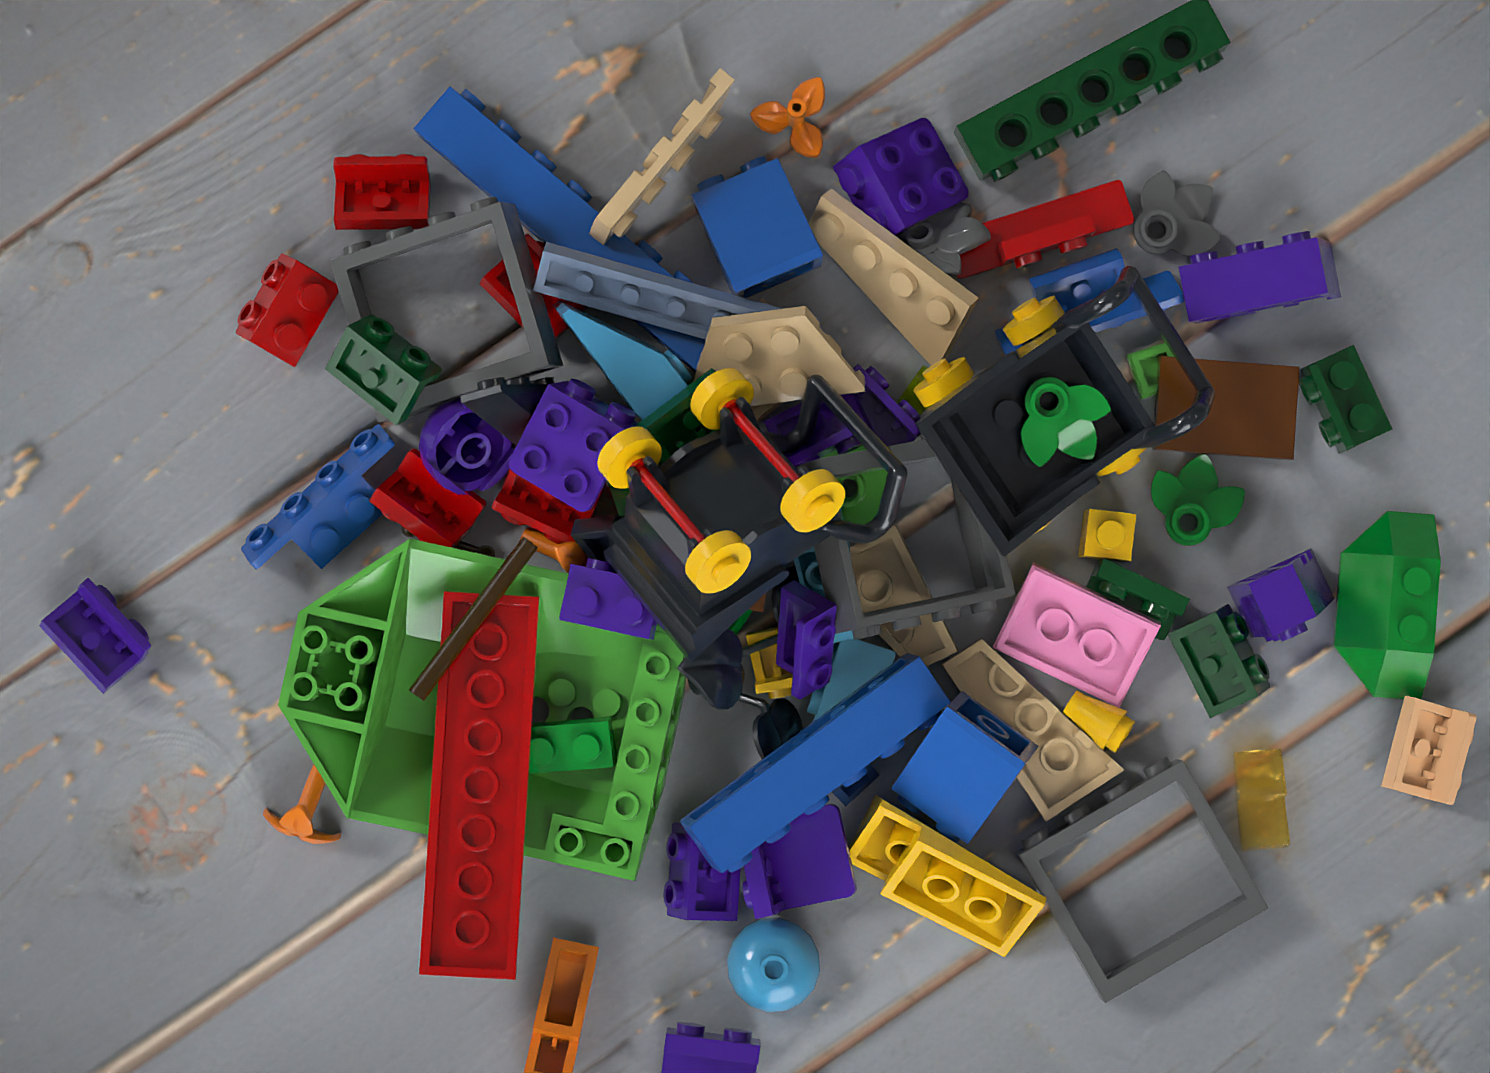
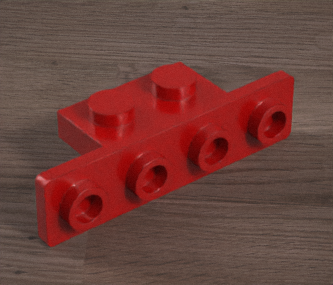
M1114 180L982 223L989 230L991 240L960 254L962 269L961 273L956 275L958 279L968 278L1011 263H1015L1016 269L1027 267L1042 261V253L1059 248L1061 255L1088 246L1086 241L1088 238L1131 225L1134 222V216L1122 181Z

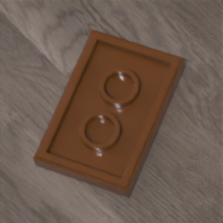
M1158 357L1156 383L1158 387L1154 413L1155 426L1171 420L1189 409L1196 394L1194 386L1175 357ZM1195 359L1215 390V398L1210 413L1200 425L1190 432L1152 447V450L1294 460L1300 367Z

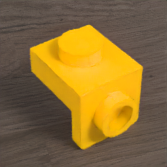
M778 627L747 633L748 645L778 634ZM777 644L750 654L756 679L754 684L756 694L767 692L769 699L790 696L792 690L793 674L776 665Z

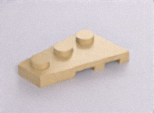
M897 525L892 526L882 537L873 542L858 543L850 547L852 567L863 613L933 598ZM931 614L920 616L922 625L897 631L893 630L892 622L880 624L882 634L878 635L900 657L906 653L920 656L926 666L959 651L945 621L933 622Z

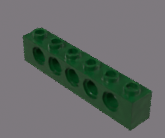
M1190 0L958 124L954 135L979 181L990 176L994 182L1000 181L1019 169L1016 164L1019 160L1031 154L1035 160L1041 159L1060 147L1057 140L1073 132L1076 138H1080L1101 125L1098 118L1114 110L1118 117L1142 104L1139 96L1155 88L1158 95L1183 82L1180 74L1196 66L1198 72L1201 73L1224 60L1221 52L1225 51L1231 42L1209 1ZM1169 38L1180 39L1187 48L1186 57L1180 59L1170 57L1164 49V41ZM1127 60L1141 62L1146 69V78L1139 81L1129 79L1124 74L1123 63ZM1090 81L1099 83L1105 90V100L1098 103L1088 101L1082 94V85ZM1048 103L1059 105L1064 111L1065 120L1057 125L1048 124L1041 116V107ZM1006 125H1014L1022 131L1024 142L1017 147L1007 146L1001 141L999 130Z

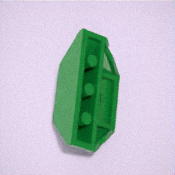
M1386 511L1340 552L1333 647L1365 685V688L1372 697L1404 699L1405 696L1418 699L1422 698L1434 656L1441 566L1434 514Z

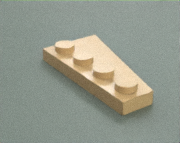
M831 188L821 196L809 222L816 241L931 366L944 358L947 360L979 298Z
M983 639L977 640L941 664L960 693L963 691L1039 746L1018 775L1017 780L1044 821L1047 822L1124 771L1118 763L1100 749L1093 740L1063 715L1056 706L1026 681L1020 673Z

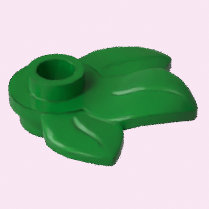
M1043 377L1032 383L1025 396V406L1029 416L1021 430L1022 443L1031 461L1038 467H1041L1050 460L1057 448L1072 457L1086 460L1093 459L1096 451L1097 436L1092 421L1100 419L1111 410L1105 397L1091 386L1076 385L1068 387L1065 382L1054 377ZM1046 392L1055 393L1058 397L1056 407L1044 409L1039 402L1042 394Z
M1202 454L1186 463L1179 472L1178 477L1165 471H1156L1150 491L1154 506L1165 516L1167 534L1174 542L1184 546L1199 544L1208 537L1212 528H1220L1231 524L1240 512L1245 497V490L1243 488L1235 486L1218 487L1215 468L1206 454ZM1184 514H1190L1196 520V526L1191 532L1183 530L1180 526V518Z

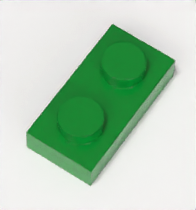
M612 717L532 723L529 774L609 768L617 764Z

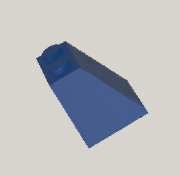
M765 156L753 159L740 166L741 174L724 180L722 174L713 176L697 184L699 191L691 194L693 205L731 294L736 296L751 297L821 267L823 254L778 158L767 162Z
M962 691L942 712L891 789L899 794L897 799L905 808L916 814L924 812L937 822L935 826L941 834L954 842H959L961 839L968 845L1039 746Z

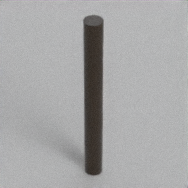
M525 537L521 538L409 688L410 692L423 701L427 698L538 549L536 545Z

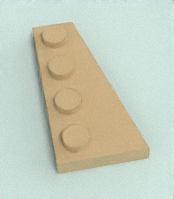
M719 68L709 80L710 85L701 104L695 99L690 103L671 132L674 136L671 139L666 136L660 139L642 164L645 169L642 172L635 170L596 216L589 232L594 239L604 246L613 234L621 238L630 229L638 217L633 211L642 201L650 205L667 183L662 178L669 170L673 168L679 172L693 156L695 149L691 145L701 135L707 140L719 127L724 119L719 112L735 79Z

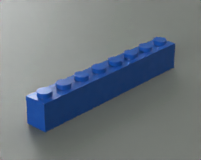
M449 86L413 128L418 137L487 196L497 197L498 202L515 204L521 225L544 244L546 242L693 283L680 271L677 270L672 276L661 267L659 263L663 257L644 240L636 245L625 235L619 238L613 234L603 246L594 239L589 232L599 213L588 204L592 196L574 180L571 179L565 185L553 174L557 168L556 165L540 151L535 149L530 155L517 144L522 137L502 119L495 125L482 114L486 106L467 89H464L459 94ZM632 319L696 373V367L706 339Z

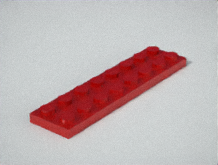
M444 591L440 647L480 593ZM503 595L438 682L419 975L516 980L539 597Z

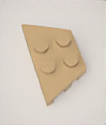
M806 306L712 318L693 379L694 382L711 368L716 371L724 368H735L746 377L754 388V397L750 406L802 400L807 380L814 374L821 375L839 395L865 392L864 375L860 370L856 372L841 355V347L831 335H827L821 330L819 321Z

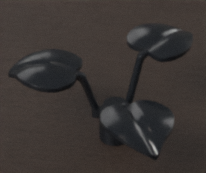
M795 565L786 568L789 572L788 577L772 589V610L778 624L781 587L793 580L799 582ZM726 629L691 663L685 657L677 669L688 678V684L692 692L696 695H702L712 707L718 710L730 709L737 701L756 706L760 709L761 714L755 718L752 728L756 749L761 759H764L799 733L800 730H803L800 715L789 700L785 698L775 699L769 705L764 699L742 693L745 678L744 668L741 664L742 657L777 644L778 634L742 648L738 636L730 629Z

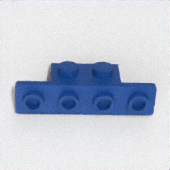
M1116 248L1029 278L1033 298L1035 297L1040 302L1048 297L1055 296L1066 313L1068 310L1096 298L1115 284L1120 271L1125 267L1124 260ZM1163 271L1143 278L1163 311L1184 302L1183 292L1170 271ZM1132 292L1130 297L1121 305L1088 323L1094 332L1097 333L1108 328L1119 327L1126 322L1146 316L1147 314ZM1004 327L995 331L997 341L1004 355L1015 351L1032 340L1030 339L1020 345L1013 346L1003 331Z
M380 424L375 425L371 430L367 429L358 434L346 453L337 461L325 464L316 474L315 481L304 491L291 495L283 503L280 512L267 524L257 526L249 533L246 543L241 547V550L255 569L260 568L291 539L322 569L382 515L381 510L369 502L376 489L362 476L395 445L393 439Z

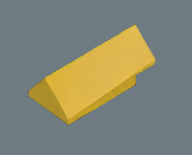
M876 794L849 846L852 865L884 880L881 895L1003 957L1007 955L1037 916L1047 899L1024 883Z

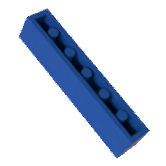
M906 653L682 818L680 822L711 867L721 873L727 869L729 872L736 871L752 859L753 854L751 851L765 841L773 843L786 835L791 829L789 823L803 812L806 815H810L821 809L829 801L827 795L842 784L844 787H847L860 780L867 773L865 766L880 756L884 759L900 750L905 744L903 738L916 728L921 731L935 724L942 714L941 710L951 702L920 656Z

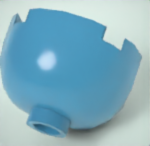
M780 917L761 918L745 926L733 940L727 956L728 978L735 993L749 1006L765 1012L787 1011L803 1003L815 989L820 974L819 952L811 935L798 924Z

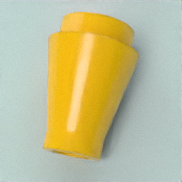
M1078 690L1073 694L1062 713L1069 717L1102 750L1107 747L1115 753L1121 747L1136 722L1126 716L1127 710L1087 696Z

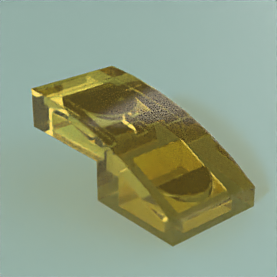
M1281 748L1234 752L1235 794L1241 851L1288 848L1290 837L1285 806L1287 790Z

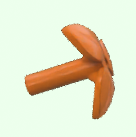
M814 77L797 86L792 92V99L789 101L787 109L778 101H768L759 104L750 112L751 120L759 129L773 135L780 133L788 126L792 127L790 146L802 156L817 158L823 148V136L820 128L806 122L805 117L815 115L821 112L823 108L825 85L822 78Z
M530 527L523 531L521 538L525 537L538 547L537 552L558 561L567 573H569L571 564L586 567L588 557L576 542L556 544L548 540L543 533Z
M314 764L299 802L295 807L289 809L282 818L273 814L268 807L263 811V816L267 822L277 831L287 836H297L300 840L312 844L330 843L341 838V833L328 834L313 828L312 818L326 784Z

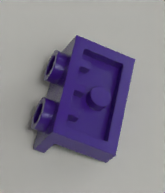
M674 822L672 824V833L669 835L666 844V852L670 860L669 880L666 882L663 892L667 915L683 920L737 921L741 868L733 872H729L727 869L721 873L711 867L683 825Z

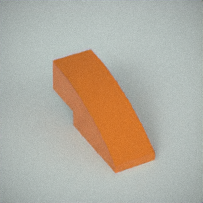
M553 937L524 1073H573L599 947Z

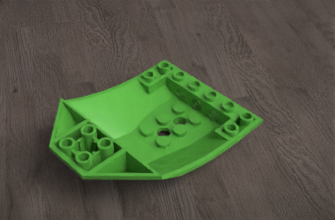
M410 538L299 611L278 706L347 819L428 835L438 683L424 701L410 692L409 688L440 648L444 591L481 593L505 559ZM526 564L503 595L540 598L534 697L543 698L549 705L550 712L545 722L571 720L573 712L581 707L589 709L593 713L594 718L612 717L617 764L609 768L529 774L524 856L636 881L665 786L679 722L687 677L677 668L685 656L658 623L654 640L559 620L569 573Z

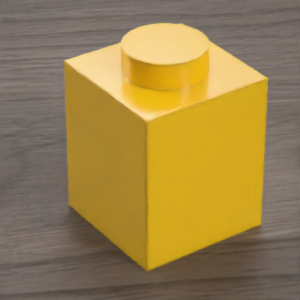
M1098 509L1085 510L1083 512L1078 557L1097 560L1105 558L1109 561L1122 563L1131 561L1136 514Z

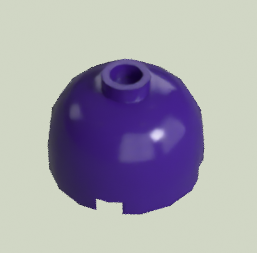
M461 398L437 407L429 414L421 428L419 451L423 465L436 482L456 494H466L464 491H473L475 489H479L482 492L493 487L508 471L509 460L514 449L511 447L512 442L462 404Z

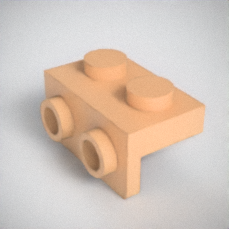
M1405 696L1381 787L1453 805L1457 791L1461 786L1462 772L1468 749L1473 740L1474 726L1477 719L1476 714Z

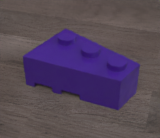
M1310 231L1282 236L1283 244L1265 248L1264 241H1257L1236 246L1237 254L1219 258L1218 251L1190 256L1191 264L1178 267L1188 321L1199 324L1253 314L1256 311L1280 306L1284 308L1297 306L1299 302L1326 297L1327 300L1341 298L1331 243L1319 237L1311 238Z
M1311 548L1227 587L1239 614L1247 625L1250 638L1264 637L1266 642L1271 640L1274 642L1278 640L1285 641L1307 631L1308 628L1305 622L1317 617L1335 599Z

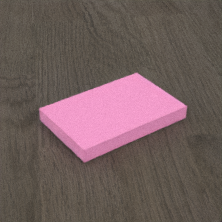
M1033 562L992 648L1120 708L1161 626V622Z

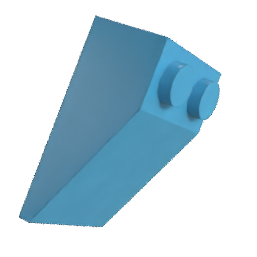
M561 300L552 305L640 421L687 387L685 382L691 379L692 376L677 356L673 355L669 350L662 354L653 345Z

